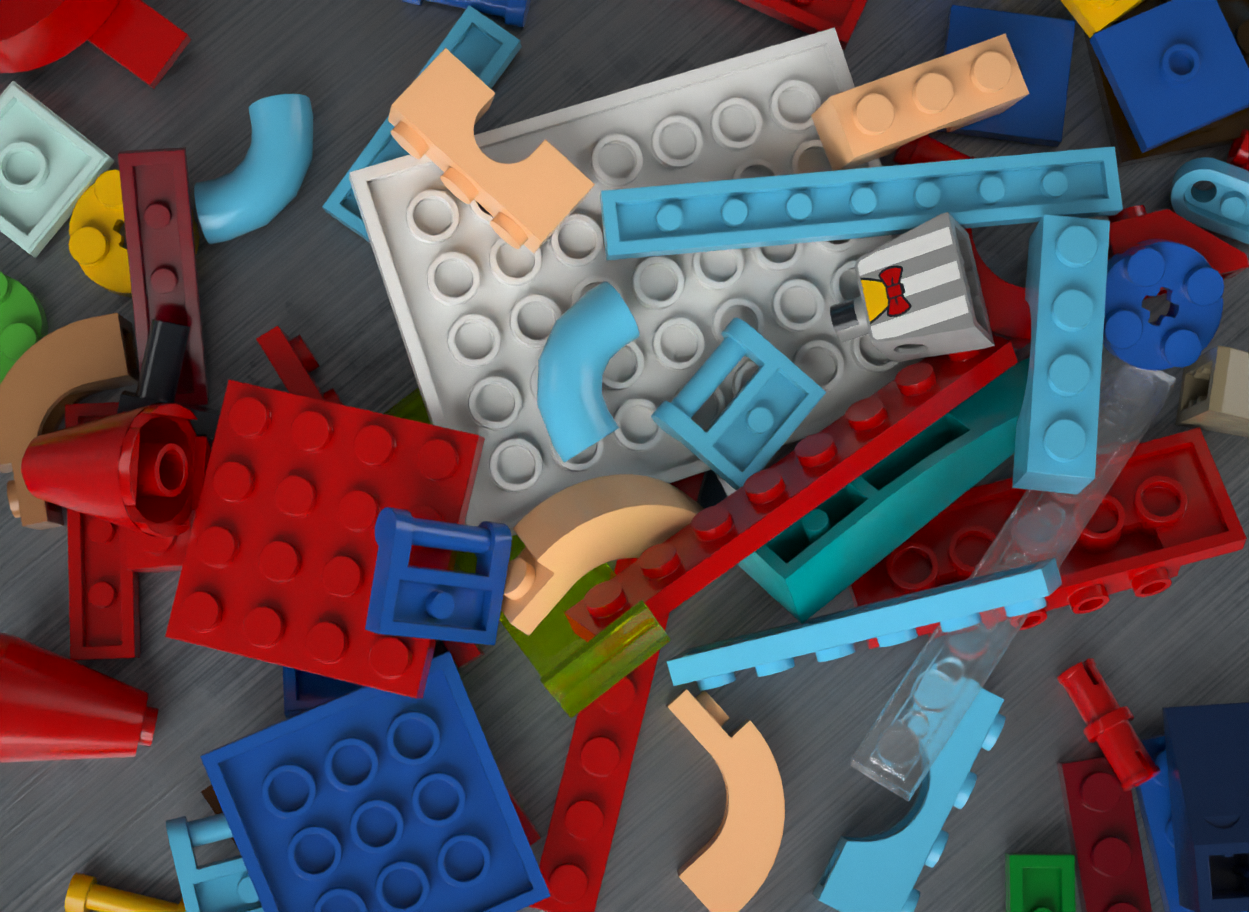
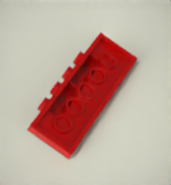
M1199 427L1096 455L1095 479L1078 495L1012 488L1013 477L970 488L848 587L854 605L858 607L1055 558L1062 585L1049 596H1045L1046 607L1012 617H1007L1004 607L979 612L982 620L980 623L951 632H942L940 622L916 628L918 636L928 634L930 642L946 638L948 646L962 647L980 640L985 635L984 628L1008 622L1012 630H1025L1044 622L1047 619L1046 611L1070 605L1072 612L1075 614H1084L1102 608L1110 601L1109 594L1133 589L1136 597H1148L1158 594L1171 586V578L1178 575L1180 566L1242 550L1247 538ZM877 637L866 640L868 649L879 647Z

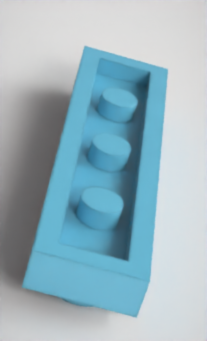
M469 5L419 75L447 48L492 89L521 49V42L518 38ZM389 116L322 206L326 213L369 243L370 240L349 180V173L409 155L391 135V130L394 126L388 121Z

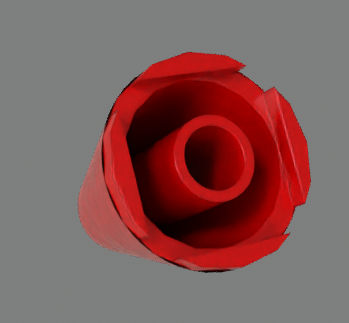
M155 403L35 437L28 445L22 458L21 473L27 489L38 499L150 536L172 537L185 533L192 526L183 524L190 516L192 510L196 511L211 449L206 436H196L189 420L198 419L191 410L177 403Z
M0 632V763L135 757L138 744L151 747L159 708L147 706L149 693L13 634Z

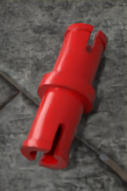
M1089 658L1083 664L1080 662L1060 674L1057 679L1064 686L1085 721L1087 727H1085L1083 732L1090 743H1098L1122 783L1121 787L1126 792L1152 779L1161 770L1158 765H1155L1130 722L1134 719V716L1128 706L1120 707L1097 669L1096 662L1093 658Z

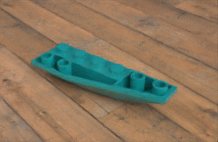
M1030 357L1013 365L737 565L803 624L1015 453L1016 425L1024 400Z

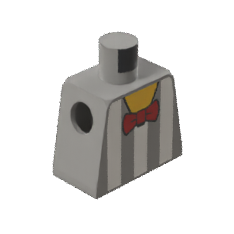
M949 212L940 214L859 257L855 263V271L861 296L830 307V316L834 330L842 342L869 334L873 346L891 361L913 360L995 346L969 234Z

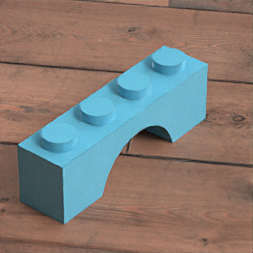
M1044 214L1029 238L1025 300L1029 304L1031 313V349L1026 390L1016 425L1012 488L1078 495L1095 479L1110 221Z
M936 664L924 665L897 720L911 737L919 754L921 783L917 798L906 816L886 831L864 837L840 836L813 891V895L819 901L840 912H914L920 897V891L913 887L924 864L933 868L943 853L949 833L942 830V827L952 807L962 809L973 791L977 774L970 770L980 749L983 748L990 751L1003 729L1006 717L998 712L1005 699Z

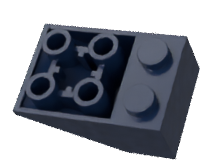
M1249 702L1162 707L1179 905L1194 912L1249 911Z

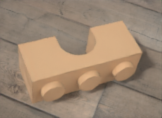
M1005 33L830 96L811 117L832 170H847L889 155L899 147L934 131L946 128L948 133L1003 113L1027 96L1029 91Z
M445 48L391 105L388 121L394 126L391 130V135L410 155L421 159L425 154L442 169L444 173L440 176L441 181L457 198L466 204H470L475 199L494 217L490 221L491 227L504 241L516 249H520L524 244L531 252L535 253L586 198L595 184L546 139L529 157L517 163H499L487 157L476 143L474 125L489 110L496 93Z

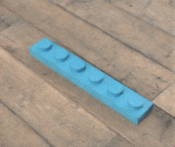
M1051 558L810 618L803 624L798 621L689 648L666 662L673 686L696 681L699 691L709 690L734 682L736 680L735 671L755 667L758 677L772 675L793 668L795 666L793 657L815 652L818 662L830 661L856 652L855 642L877 637L879 647L904 643L918 637L917 627L940 622L942 632L967 628L982 621L979 612L1004 607L1007 617L1030 613L1047 606L1045 596H1049L1061 586L1062 580L1056 560Z

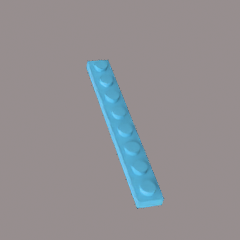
M1115 146L604 190L600 194L606 261L899 235L946 212H949L966 229L1039 222L1044 214L1090 218L1112 216L1123 210Z

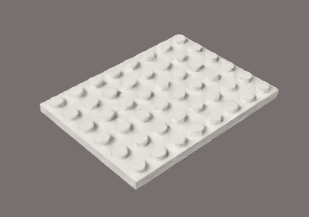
M835 27L474 135L478 147L487 157L505 164L517 163L526 159L546 139L595 184L586 198L535 253L531 252L524 244L520 249H516L504 241L490 225V221L494 217L475 199L470 204H466L457 198L440 179L444 171L425 154L421 159H417L409 154L349 173V180L431 425L472 433L485 438L464 525L478 526L484 521L504 523L509 527L511 536L517 534L513 528L537 505L563 489L582 481L608 475L633 474L672 483L711 470L710 467L680 441L663 431L653 421L651 415L664 400L671 403L724 340L721 334L733 318L737 317L748 323L826 391V394L783 445L819 433L843 416L853 403L870 397L894 380L900 370L924 359L891 361L873 346L869 334L842 342L834 330L830 316V307L832 305L861 296L855 271V263L859 257L902 234L606 261L600 205L601 191L833 171L811 115L830 96L855 88ZM878 158L850 169L882 167ZM603 281H607L616 289L627 304L640 333L637 339L622 347L609 360L602 376V395L610 414L619 428L568 461L563 462L551 442L537 405L538 360L556 320L587 291ZM744 356L691 419L706 431L757 371L759 366L750 358Z

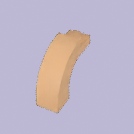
M616 474L601 476L563 489L537 505L513 528L526 547L508 564L501 611L510 624L529 636L570 588L586 573L601 564L616 559L639 558L646 549L663 543L690 524L694 516L704 510V508L675 486L662 480L642 475Z
M684 689L666 706L717 763L725 783L726 803L721 823L714 835L677 870L679 878L710 912H739L757 893L766 880L780 848L785 820V798L782 780L771 749L751 720L746 719L728 735L721 726L730 717L705 690L694 698L687 689Z

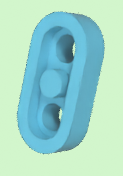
M1207 157L1196 158L1183 164L1176 171L1172 180L1171 203L1174 211L1179 216L1199 227L1249 244V171ZM1198 181H1210L1215 187L1207 191H1201L1193 185Z

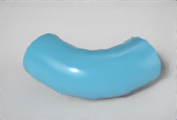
M280 94L262 98L252 103L248 107L252 126L251 145L244 160L230 173L212 180L195 183L194 197L198 219L208 244L230 241L268 225L297 196L313 160V112L309 97L301 94Z
M603 281L587 291L556 320L538 360L537 405L551 442L563 462L568 461L619 428L610 414L602 395V376L609 360L622 347L637 339L640 333L627 304L616 289L607 281Z

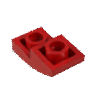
M120 0L105 23L87 41L155 89L192 39L187 33L142 0Z

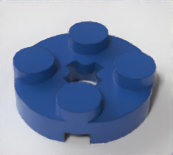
M1149 239L1138 242L1137 244L1140 245L1129 248L1123 254L1117 253L1108 260L1103 345L1116 358L1145 370L1157 371L1192 365L1198 360L1202 350L1213 339L1221 321L1223 312L1222 295L1225 286L1220 273L1213 269L1199 252L1169 240ZM1163 287L1167 290L1166 300L1170 302L1169 310L1166 315H1160L1157 321L1148 322L1150 311L1142 307L1143 299L1146 295L1151 297L1157 296L1160 288Z

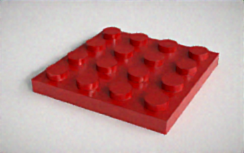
M228 380L165 637L415 699H423L437 640L384 635L365 630L379 547L375 539V524L380 511L391 507L408 510L413 518L464 525L485 438L472 433ZM411 545L408 565L453 571L458 551Z

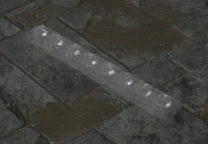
M1114 357L1103 373L1100 383L1095 479L1078 495L1027 489L969 579L1055 558L1059 569L1172 393L1176 378L1161 370L1153 371L1137 368ZM1004 607L979 612L982 620L980 623L951 632H942L939 623L852 755L851 767L909 802L1030 613L1007 617Z

